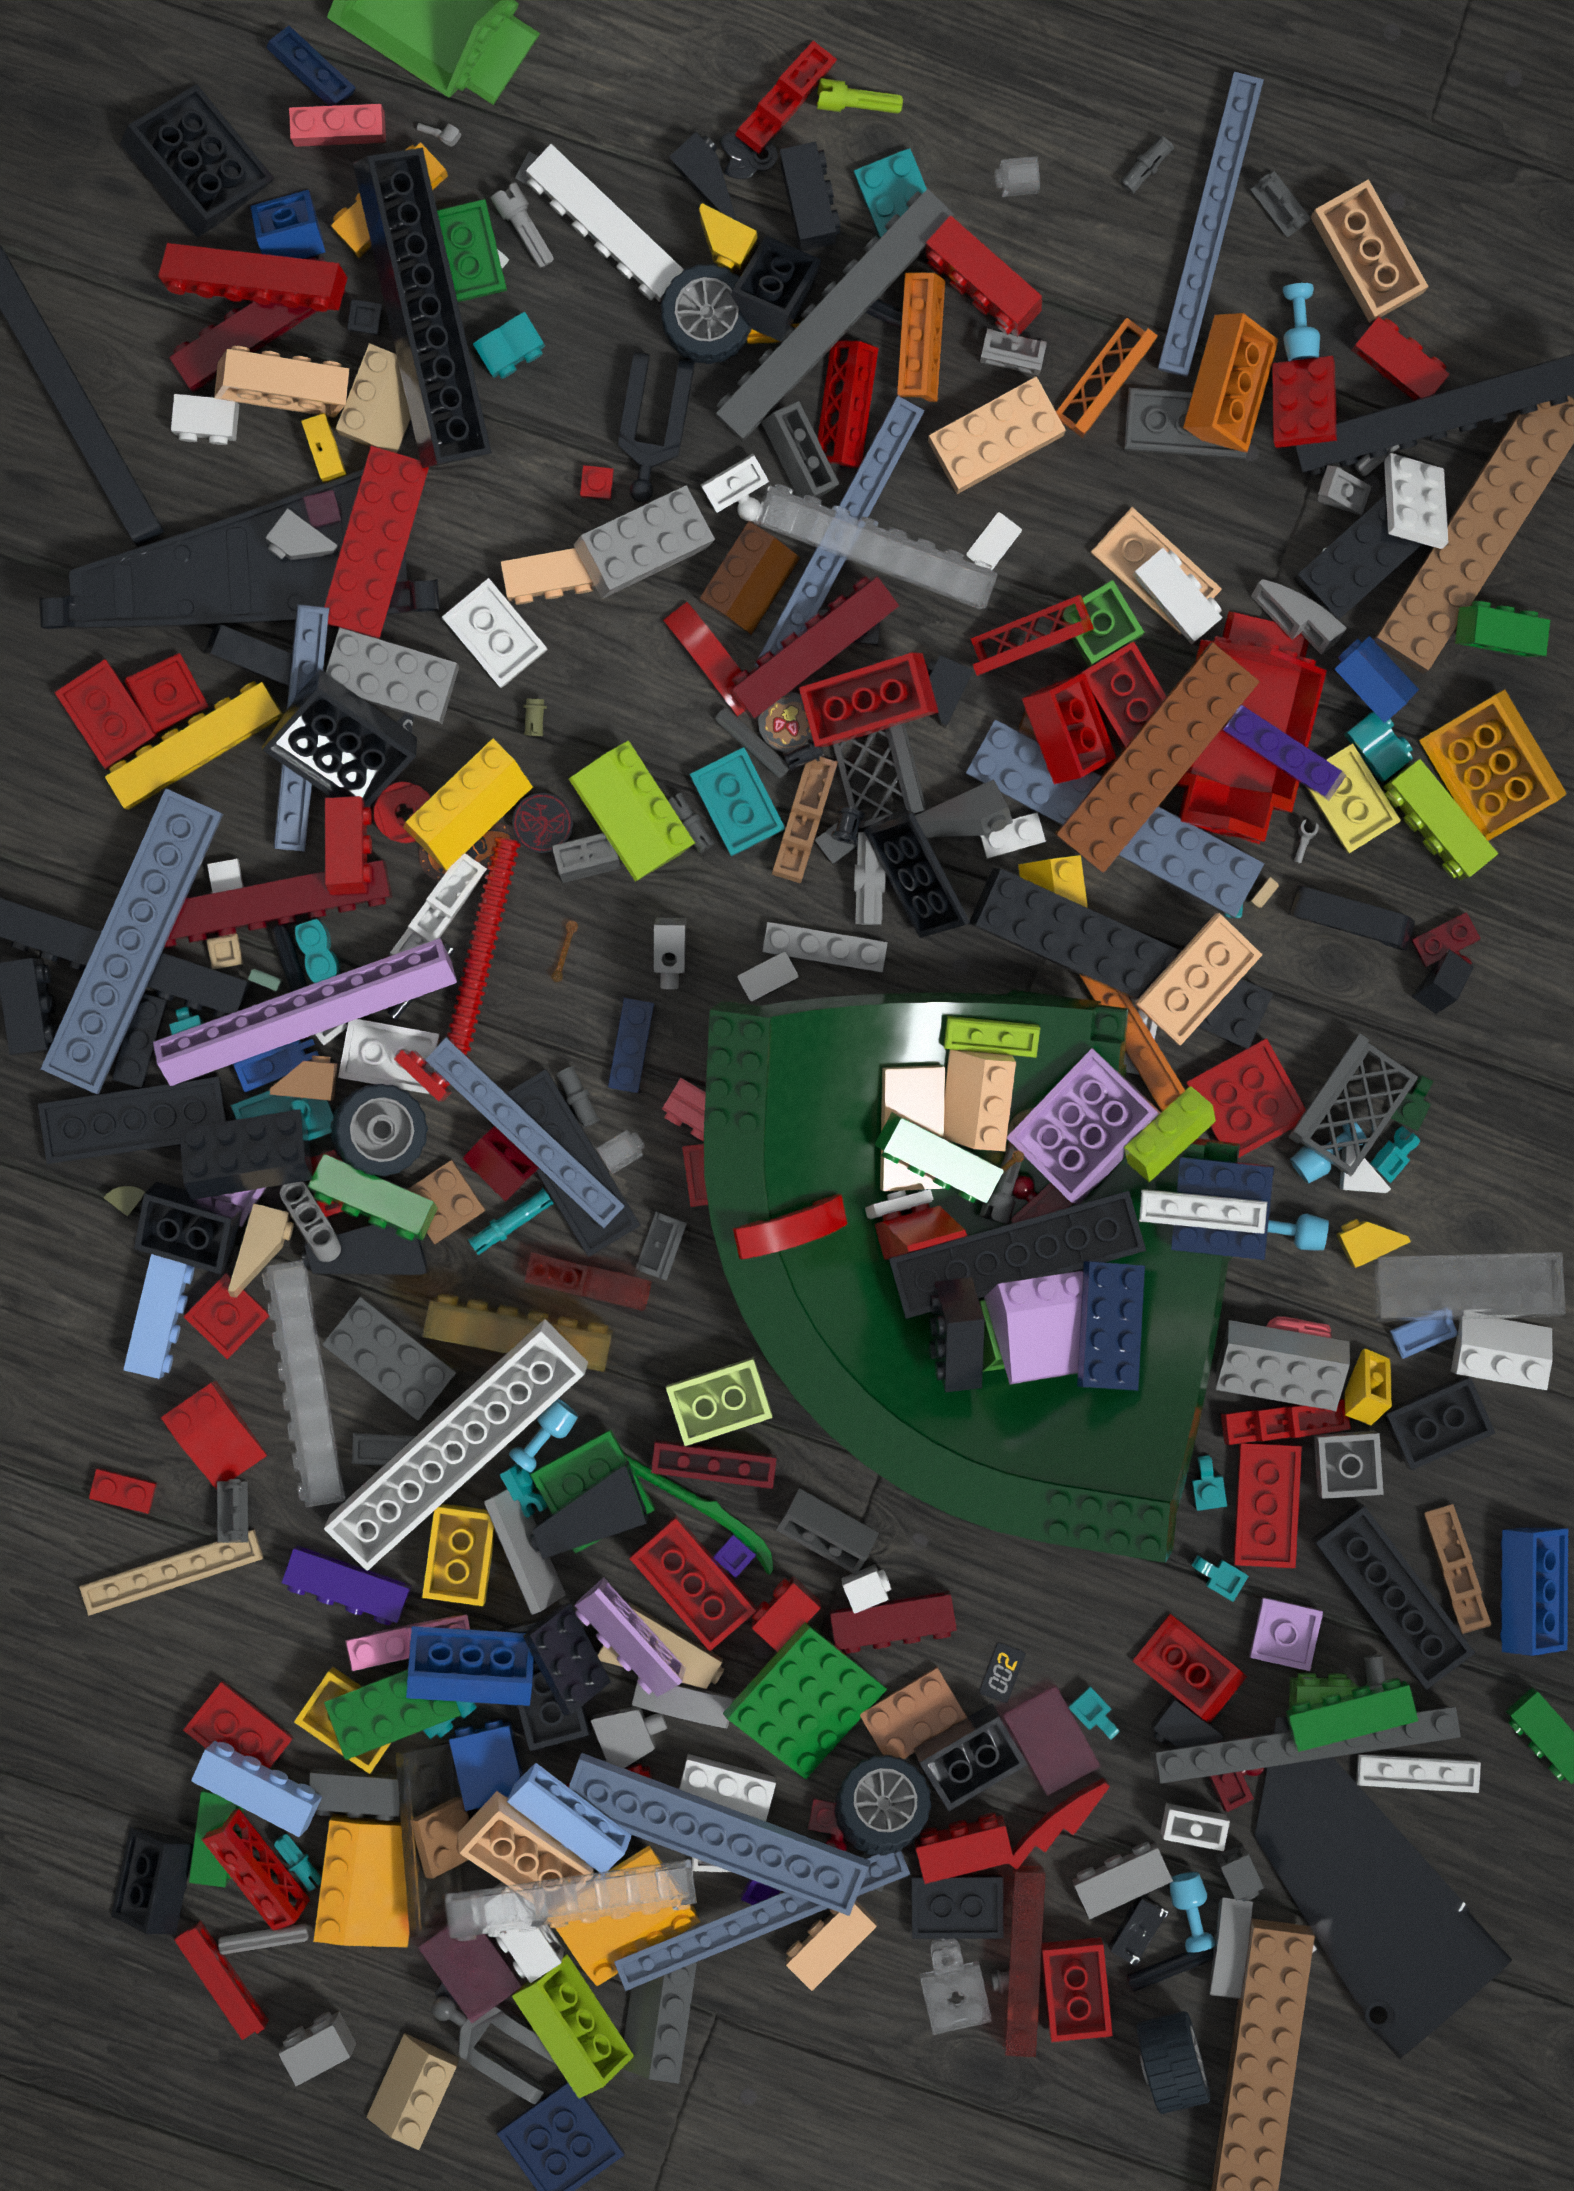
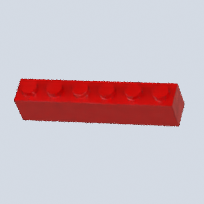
M167 243L158 275L167 290L177 295H183L186 292L194 293L204 298L220 296L235 302L245 299L253 300L262 305L278 303L289 308H298L299 306L311 307L320 312H326L328 309L339 311L348 278L340 264L334 262Z

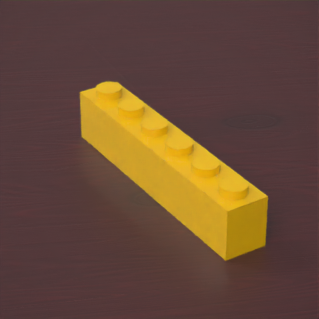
M256 681L247 684L240 689L241 695L232 700L230 697L224 698L214 705L216 710L206 716L204 713L194 716L188 721L189 726L180 732L177 728L171 730L161 737L163 742L155 747L149 744L135 753L137 758L128 763L123 760L113 765L109 769L111 773L105 776L123 808L127 810L132 809L282 718L284 714L267 686L263 682L257 684Z

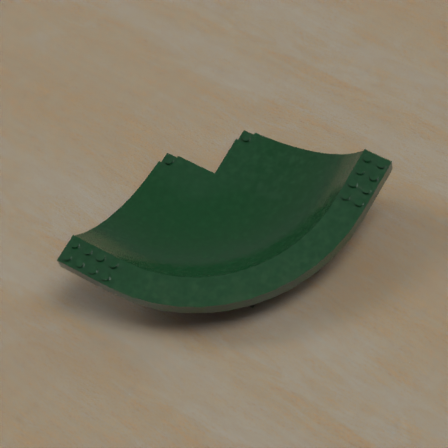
M1011 990L1007 995L985 993H891L835 996L787 1001L762 1006L721 1001L711 1008L709 1014L704 1115V1179L711 1226L725 1276L742 1317L765 1358L794 1398L833 1439L865 1466L904 1492L949 1515L996 1532L1039 1542L1166 1563L1174 1549L1176 1514L1202 1413L1217 1337L1227 1268L1232 1256L1171 1250L1174 1225L1139 1221L1141 1195L1143 1189L1177 1193L1181 1156L1238 1162L1240 1144L1197 1138L1150 1182L1127 1163L1125 1156L1080 1203L1084 1204L1126 1191L1130 1192L1146 1251L1105 1263L1145 1266L1138 1390L1077 1387L1078 1373L1009 1384L1004 1368L983 1372L982 1388L945 1393L942 1380L937 1381L935 1376L934 1364L936 1359H930L928 1342L933 1340L929 1329V1318H934V1314L928 1312L906 1319L889 1259L884 1260L874 1225L882 1222L883 1217L867 1218L865 1210L866 1207L888 1201V1194L899 1192L882 1191L880 1189L881 1149L874 1144L881 1133L882 1068L942 1065L945 1067L946 1081L949 1049H944L943 1045L947 1016L1039 1025L1040 1035L1037 1057L1012 1055L1016 1061L1009 1126L1011 1120L1018 1113L1029 1108H1035L1092 1048L1126 1079L1127 1065L1124 1064L1128 1008L1101 1005V1001ZM1006 1139L1005 1151L980 1150L957 1143L954 1144L1001 1168L1009 1140ZM1023 1156L1017 1176L1026 1175L1030 1177L1034 1182V1192L1038 1194L1050 1181ZM952 1185L949 1190L943 1187L931 1189L934 1200L929 1203L930 1208L941 1206L965 1229L967 1236L1006 1226L1002 1222L992 1221L979 1216L983 1201L976 1199L975 1203H972L958 1195L960 1190ZM929 1189L905 1190L907 1196ZM836 1194H842L847 1225L824 1237L796 1247L758 1257L739 1259L733 1232L734 1228L758 1220L768 1221L813 1206L812 1202ZM1014 1197L1013 1200L1016 1203L1011 1218L1028 1203L1025 1199L1020 1200ZM911 1208L900 1211L901 1216L911 1214ZM984 1297L978 1298L979 1301L985 1300Z

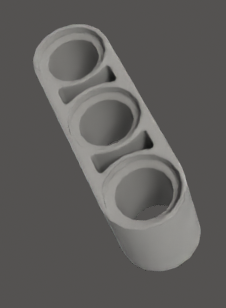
M303 1182L284 1184L280 1189V1197L315 1257L322 1262L335 1260L341 1252L340 1242Z

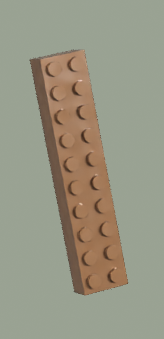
M1568 396V402L1555 406H1550L1549 401L1537 404V411L1520 415V412L1517 413L1448 521V544L1443 549L1436 547L1430 549L1373 640L1378 646L1422 674L1429 671L1457 627L1459 607L1471 605L1574 444L1573 398Z
M1251 1918L1241 1998L1238 1999L1211 2191H1278L1315 1938L1311 1926Z

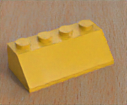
M493 738L405 822L403 828L447 871L519 802L533 786L516 761Z

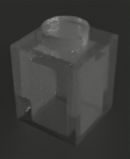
M1038 156L1001 160L1000 169L995 170L996 188L1002 189V197L1039 193Z
M629 1129L596 1148L610 1173L614 1174L644 1156L641 1150L646 1146L637 1132L631 1134Z

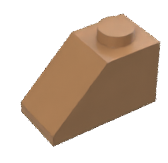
M312 1055V1061H303L270 1088V1095L334 1100L338 1064L330 1063L331 1057Z

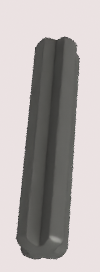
M723 708L716 715V721L778 778L783 777L787 773L789 764L731 711Z

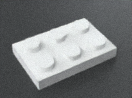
M1390 453L1384 460L1388 534L1443 549L1448 544L1444 469Z
M489 578L442 616L444 621L500 688L504 687L548 650Z
M360 1019L350 1021L347 1026L338 1078L371 1084L398 1086L399 1089L429 1094L394 1058L401 1050L409 1052L416 1050L426 1059L438 1047L440 1034ZM428 1063L425 1067L433 1073L434 1068Z

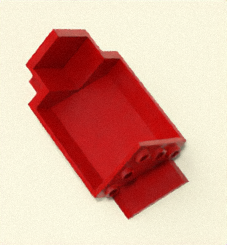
M1228 612L1222 637L1215 636L1213 641L1201 640L1196 660L1211 642L1217 645L1260 681L1241 705L1308 748L1327 670L1315 666V660L1306 658L1309 641L1301 633L1292 640L1276 622L1236 612ZM1229 719L1176 784V786L1185 789L1178 817L1181 819V822L1204 829L1206 832L1227 837H1237L1260 845V842H1265L1272 811L1292 813L1299 781L1229 736L1224 731V728L1230 721Z

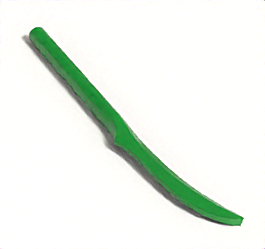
M626 1455L639 1477L674 1495V1497L691 1505L733 1532L756 1553V1557L766 1573L771 1575L773 1558L764 1540L752 1529L725 1511L717 1500L709 1501L696 1496L664 1476L651 1473L650 1468Z

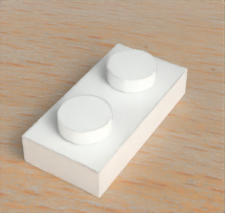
M1038 812L1012 819L1013 823L1000 831L980 835L986 858H992L1046 842Z

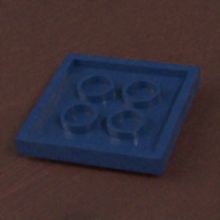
M1181 1156L1177 1193L1267 1201L1265 1233L1174 1225L1171 1250L1265 1260L1274 1166Z
M568 2081L497 2131V2135L537 2191H575L625 2154L585 2096L578 2098Z

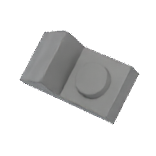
M1327 465L1325 475L1321 481L1318 501L1357 515H1362L1372 486L1336 466Z

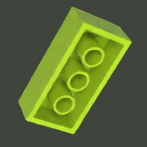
M1421 759L1409 764L1383 786L1387 791L1385 796L1394 808L1398 806L1406 815L1403 818L1406 824L1414 832L1419 830L1425 838L1423 844L1433 855L1438 853L1445 863L1442 864V867L1451 878L1457 877L1459 880L1469 878L1498 855L1497 851Z
M568 1954L563 1956L561 1964L532 1983L528 1980L512 1995L578 2098L603 2088L634 2057Z

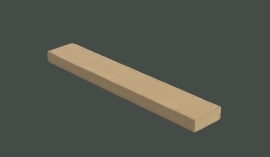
M253 1529L248 1531V1543H217L216 1541L81 1585L79 1588L88 1615H93L261 1560L264 1557Z

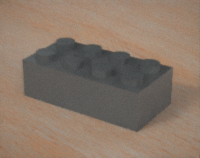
M365 1295L359 1297L322 1344L418 1421L459 1371Z

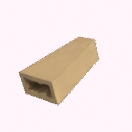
M628 1603L686 1667L682 1683L707 1689L710 1682L713 1684L718 1682L724 1671V1668L721 1667L723 1658L632 1603ZM603 1645L598 1653L600 1661L623 1667L618 1662L617 1657L619 1654L611 1646L607 1649Z

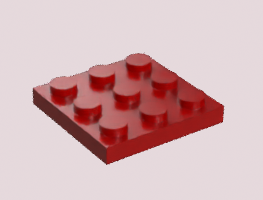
M1267 1038L1186 1082L1188 1088L1192 1086L1213 1105L1216 1121L1210 1128L1217 1141L1240 1144L1239 1158L1293 1129L1306 1111Z

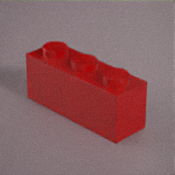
M1378 316L1351 351L1412 400L1433 395L1450 375L1445 371L1446 365L1434 356L1429 358L1422 352L1423 347L1413 338L1409 337L1406 339L1398 332L1399 328L1394 322L1387 318L1382 320Z
M362 796L325 798V885L330 895L367 893V882H372L371 864H367V854L372 853L371 836L367 835V825H371L372 815L371 808L366 807Z

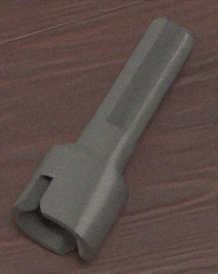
M1010 1141L1001 1165V1169L1004 1172L988 1202H983L979 1214L983 1218L999 1221L1006 1225H1009L1016 1203L1011 1195L1024 1156Z

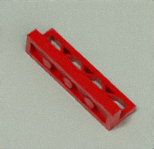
M838 341L830 349L818 432V441L825 455L830 441L833 439L835 442L834 455L826 456L829 463L840 464L849 468H859L863 460L879 349L861 341ZM841 349H849L847 361L841 366L839 362ZM842 379L844 382L843 391L837 396L835 393L836 384ZM838 409L839 420L833 426L831 424V416Z
M1078 595L971 638L979 662L972 664L976 675L978 676L1093 630L1094 627L1082 596ZM1072 604L1076 605L1081 621L1075 624L1062 619L1066 607ZM1059 610L1057 616L1050 614ZM1040 617H1046L1054 621L1050 634L1045 635L1035 630ZM1032 621L1030 627L1023 625ZM1059 624L1065 626V628L1057 630ZM1015 627L1027 632L1025 640L1020 646L1008 641L1010 633ZM1005 632L1003 638L997 636L998 634ZM1032 635L1038 637L1037 639L1030 641ZM988 638L1001 643L997 654L990 658H987L981 642ZM1005 646L1012 648L1010 650L1003 652Z
M241 1810L232 1811L223 1826L207 1832L202 1841L273 1931L294 1924L308 1904L309 1897ZM236 1823L241 1828L242 1839L232 1829ZM252 1846H255L259 1851L260 1862L253 1856ZM270 1869H273L277 1874L278 1884H275L271 1879ZM288 1892H291L297 1900L294 1907L289 1902Z
M200 1920L175 1937L174 1941L240 2038L244 2040L252 2033L256 2032L258 2034L265 2029L269 2021L228 1959L225 1955L220 1954L217 1943Z

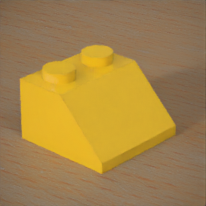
M702 203L699 208L700 221L713 262L718 264L717 266L725 267L733 274L741 276L757 246V231Z
M1081 855L1018 864L1019 877L1088 908Z

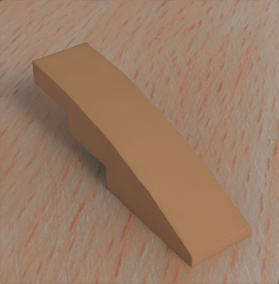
M820 757L818 762L813 760L805 764L772 875L798 883L802 882L837 767V761Z
M1454 1504L1425 1512L1424 1516L1460 1633L1465 1634L1490 1626L1491 1622L1481 1596L1482 1591L1472 1565L1473 1560Z

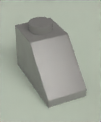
M288 508L266 537V542L270 544L267 549L280 559H283L284 556L290 560L333 555L337 551V545Z

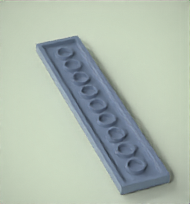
M997 720L993 722L966 772L968 776L983 784L994 779L1002 794L1060 825H1063L1102 777L1092 771L1082 778L1054 785L1038 742L1018 733V731ZM1160 807L1156 808L1118 855L1233 918L1239 912L1265 864L1207 832L1181 822L1179 817Z
M165 789L42 1064L41 1070L95 1094H99L222 819V813L169 789Z
M583 1753L580 1755L569 1785L571 1790L631 1835L850 1916L870 1865V1860Z

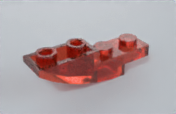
M533 1252L530 1254L524 1280L526 1283L642 1311L646 1309L652 1283L651 1280L626 1275L625 1273Z

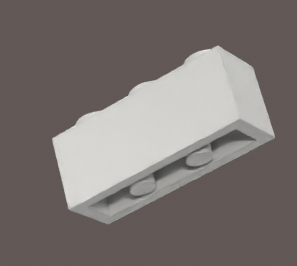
M1162 548L1133 573V576L1192 645L1223 618L1219 614L1222 609L1212 597L1206 599L1200 592L1201 584L1191 573L1187 576L1179 567L1182 565V562L1172 550L1166 552Z

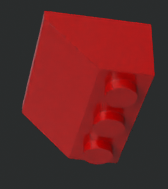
M1085 672L1041 688L1022 698L1054 785L1082 778L1116 758Z

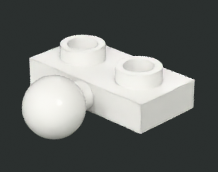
M751 454L700 486L716 513L738 501V515L744 521L751 522L759 518L762 508L760 502L753 497H749L748 494L765 485L769 480L755 455Z

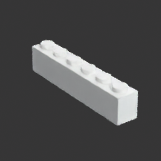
M550 144L526 170V174L530 178L527 184L539 195L545 192L552 200L549 203L550 206L561 216L566 213L574 221L571 225L580 235L585 237L588 234L596 241L594 247L605 258L611 256L619 263L616 268L627 279L635 278L641 284L638 289L649 300L655 297L661 302L664 299L666 288L671 284V280L682 273L684 269L564 155Z

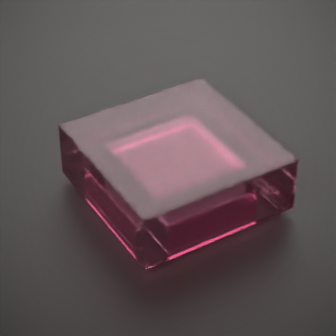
M333 490L303 498L309 521L313 528L341 521Z

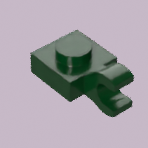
M1419 1075L1411 1094L1407 1093L1391 1119L1418 1131L1431 1106L1430 1103L1423 1099L1431 1088L1433 1081Z

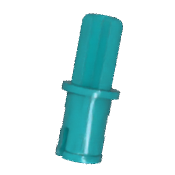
M288 1834L280 1836L274 1842V1847L289 1865L288 1870L290 1872L294 1871L308 1892L316 1887L308 1877L311 1876L317 1885L321 1883L322 1877L309 1862V1855L303 1854Z

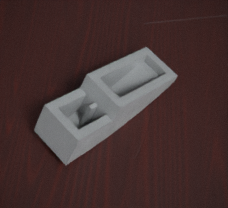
M1262 579L1251 595L1292 640L1301 633L1321 655L1335 645L1346 630V627L1319 604L1283 585Z
M637 1682L632 1706L688 1721L728 1728L729 1720L723 1715V1712L735 1698L682 1682L657 1697L653 1692L650 1694L646 1693Z
M1222 1898L1219 1901L1217 1931L1214 1936L1216 1945L1213 1947L1214 1957L1212 1960L1209 1995L1234 1999L1241 1998L1249 1944L1252 1901H1236L1230 1898Z

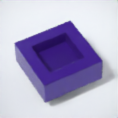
M733 1533L715 1553L713 1558L736 1578L756 1556V1553Z
M750 1879L741 1893V1900L754 1905L779 1895L781 1890Z

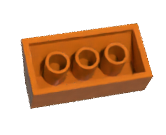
M1244 313L1214 315L1183 428L1202 441L1241 452H1248L1278 339Z

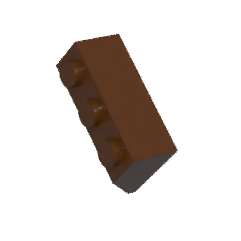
M748 521L701 595L700 603L752 635L799 562L800 557L774 536Z

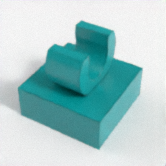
M186 1006L176 1010L178 1022L169 1024L172 1035L204 1024L199 1015L193 1016Z

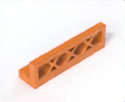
M905 273L897 395L900 397H922L928 402H937L945 292V280L936 273Z
M1126 318L1056 411L1062 424L1083 438L1147 353L1158 335L1149 328L1144 331L1130 319ZM1128 328L1138 335L1140 340L1133 348L1122 349L1120 337ZM1117 342L1118 350L1110 351ZM1129 353L1128 356H1127V357L1125 358V360H1124V359H1123V354ZM1119 354L1120 366L1116 372L1104 373L1103 359L1106 356ZM1099 366L1100 374L1092 375ZM1109 377H1111L1110 380H1109V381L1107 382V384L1105 385V379H1104V378H1109ZM1100 379L1102 390L1098 396L1085 398V383L1088 380ZM1080 391L1081 399H1074ZM1086 402H1092V404L1087 409ZM1082 403L1084 414L1077 424L1063 415L1069 405Z

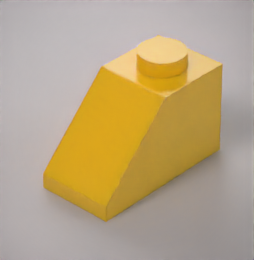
M1358 1219L1343 1224L1341 1226L1343 1231L1336 1234L1353 1268L1364 1265L1411 1242L1406 1235L1366 1221L1359 1223Z
M1364 1348L1360 1353L1345 1390V1415L1372 1425L1392 1407L1390 1358Z

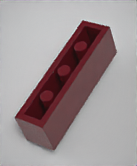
M656 1440L651 1473L773 1489L777 1455L695 1444L685 1446L684 1443Z
M950 1591L884 1601L855 1614L852 1607L830 1610L835 1646L840 1650L842 1649L845 1654L861 1651L860 1646L873 1645V1649L886 1648L891 1646V1641L903 1640V1644L916 1643L921 1641V1636L933 1635V1639L947 1638L951 1636L952 1631H957Z

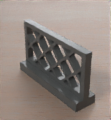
M905 723L885 729L886 733L882 730L877 731L888 738L889 747L884 756L869 748L877 732L870 735L865 745L854 739L849 740L863 748L854 764L844 759L842 751L848 741L833 745L849 807L858 810L863 800L878 807L872 819L860 821L858 829L872 826L894 813L884 807L892 792L902 796L906 809L914 814L927 810ZM867 751L881 759L873 775L858 767ZM890 753H892L894 762L887 759ZM885 762L895 767L897 776L891 786L877 778ZM846 764L852 767L849 774L846 768ZM856 770L870 778L862 794L851 787L850 779ZM874 780L889 789L881 804L866 796ZM898 781L900 784L901 791L895 788ZM854 794L859 796L857 803L855 802ZM882 810L888 813V815L878 817Z
M1359 1034L1352 1041L1288 1136L1297 1144L1301 1142L1350 1177L1354 1174L1418 1078V1076L1369 1044L1370 1040L1362 1034ZM1368 1053L1379 1061L1381 1071L1365 1074L1363 1060ZM1359 1068L1360 1075L1353 1076L1355 1071ZM1398 1073L1408 1080L1403 1089L1390 1091L1387 1075ZM1382 1076L1385 1092L1370 1094L1366 1078ZM1361 1079L1364 1095L1349 1098L1346 1087L1347 1083ZM1342 1092L1343 1099L1337 1100ZM1392 1095H1398L1393 1102ZM1386 1097L1388 1111L1385 1114L1374 1115L1371 1099ZM1365 1100L1369 1116L1353 1119L1350 1102ZM1345 1104L1348 1120L1332 1122L1331 1107L1333 1105ZM1326 1116V1121H1327V1123H1326V1124H1320V1123L1322 1122V1120L1324 1119V1117ZM1382 1119L1378 1126H1376L1375 1120ZM1370 1121L1372 1135L1370 1138L1358 1140L1354 1123ZM1349 1124L1352 1141L1337 1143L1333 1127ZM1328 1128L1331 1140L1330 1145L1320 1146L1310 1139L1316 1130ZM1366 1143L1360 1151L1359 1144ZM1353 1145L1356 1159L1349 1166L1340 1159L1338 1148ZM1333 1149V1154L1327 1150Z

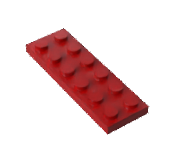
M374 446L370 447L324 606L329 608L328 625L380 639L429 467L422 469L420 460Z

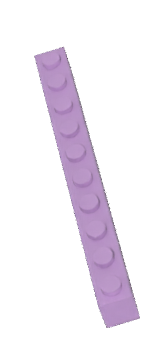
M441 938L157 1040L153 1042L157 1064L169 1085L173 1086L455 984L457 980L452 961Z

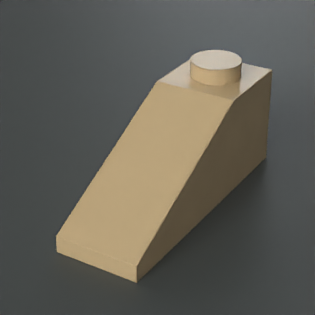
M253 1203L228 1289L231 1297L236 1298L282 1249L284 1240H290L294 1223L290 1222L291 1218L288 1212Z

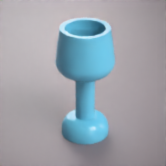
M1295 283L1283 287L1285 298L1293 301L1295 328L1288 330L1283 338L1288 361L1319 357L1320 333L1317 329L1307 326L1305 300L1312 296L1314 290L1313 284Z
M1354 1123L1357 1139H1366L1362 1129L1357 1123ZM1349 1124L1343 1125L1344 1132L1336 1137L1337 1143L1352 1141ZM1305 1145L1290 1159L1297 1173L1307 1184L1328 1174L1331 1170V1163ZM1333 1149L1327 1150L1333 1154Z
M1310 1214L1299 1216L1296 1224L1269 1220L1268 1232L1294 1236V1244L1300 1250H1324L1329 1220Z
M558 1398L537 1417V1421L542 1428L525 1449L516 1447L509 1452V1456L523 1469L532 1473L537 1465L534 1458L535 1454L551 1435L556 1438L566 1437L579 1417L578 1414Z
M1186 1872L1171 1877L1173 1880L1170 1883L1171 1902L1177 1909L1186 1910L1192 1934L1186 1939V1951L1201 1952L1213 1948L1216 1945L1215 1939L1211 1934L1203 1932L1198 1907L1207 1900V1892L1198 1872Z

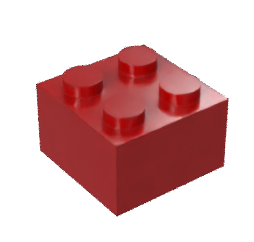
M794 1576L789 1581L784 1578L774 1588L772 1600L769 1603L762 1601L752 1616V1629L777 1652L804 1622L808 1623L821 1608L820 1600Z

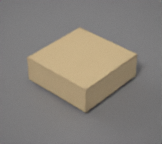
M1271 877L1267 878L1248 903L1255 909L1262 908L1279 887L1278 883Z
M238 934L207 939L212 970L243 964Z

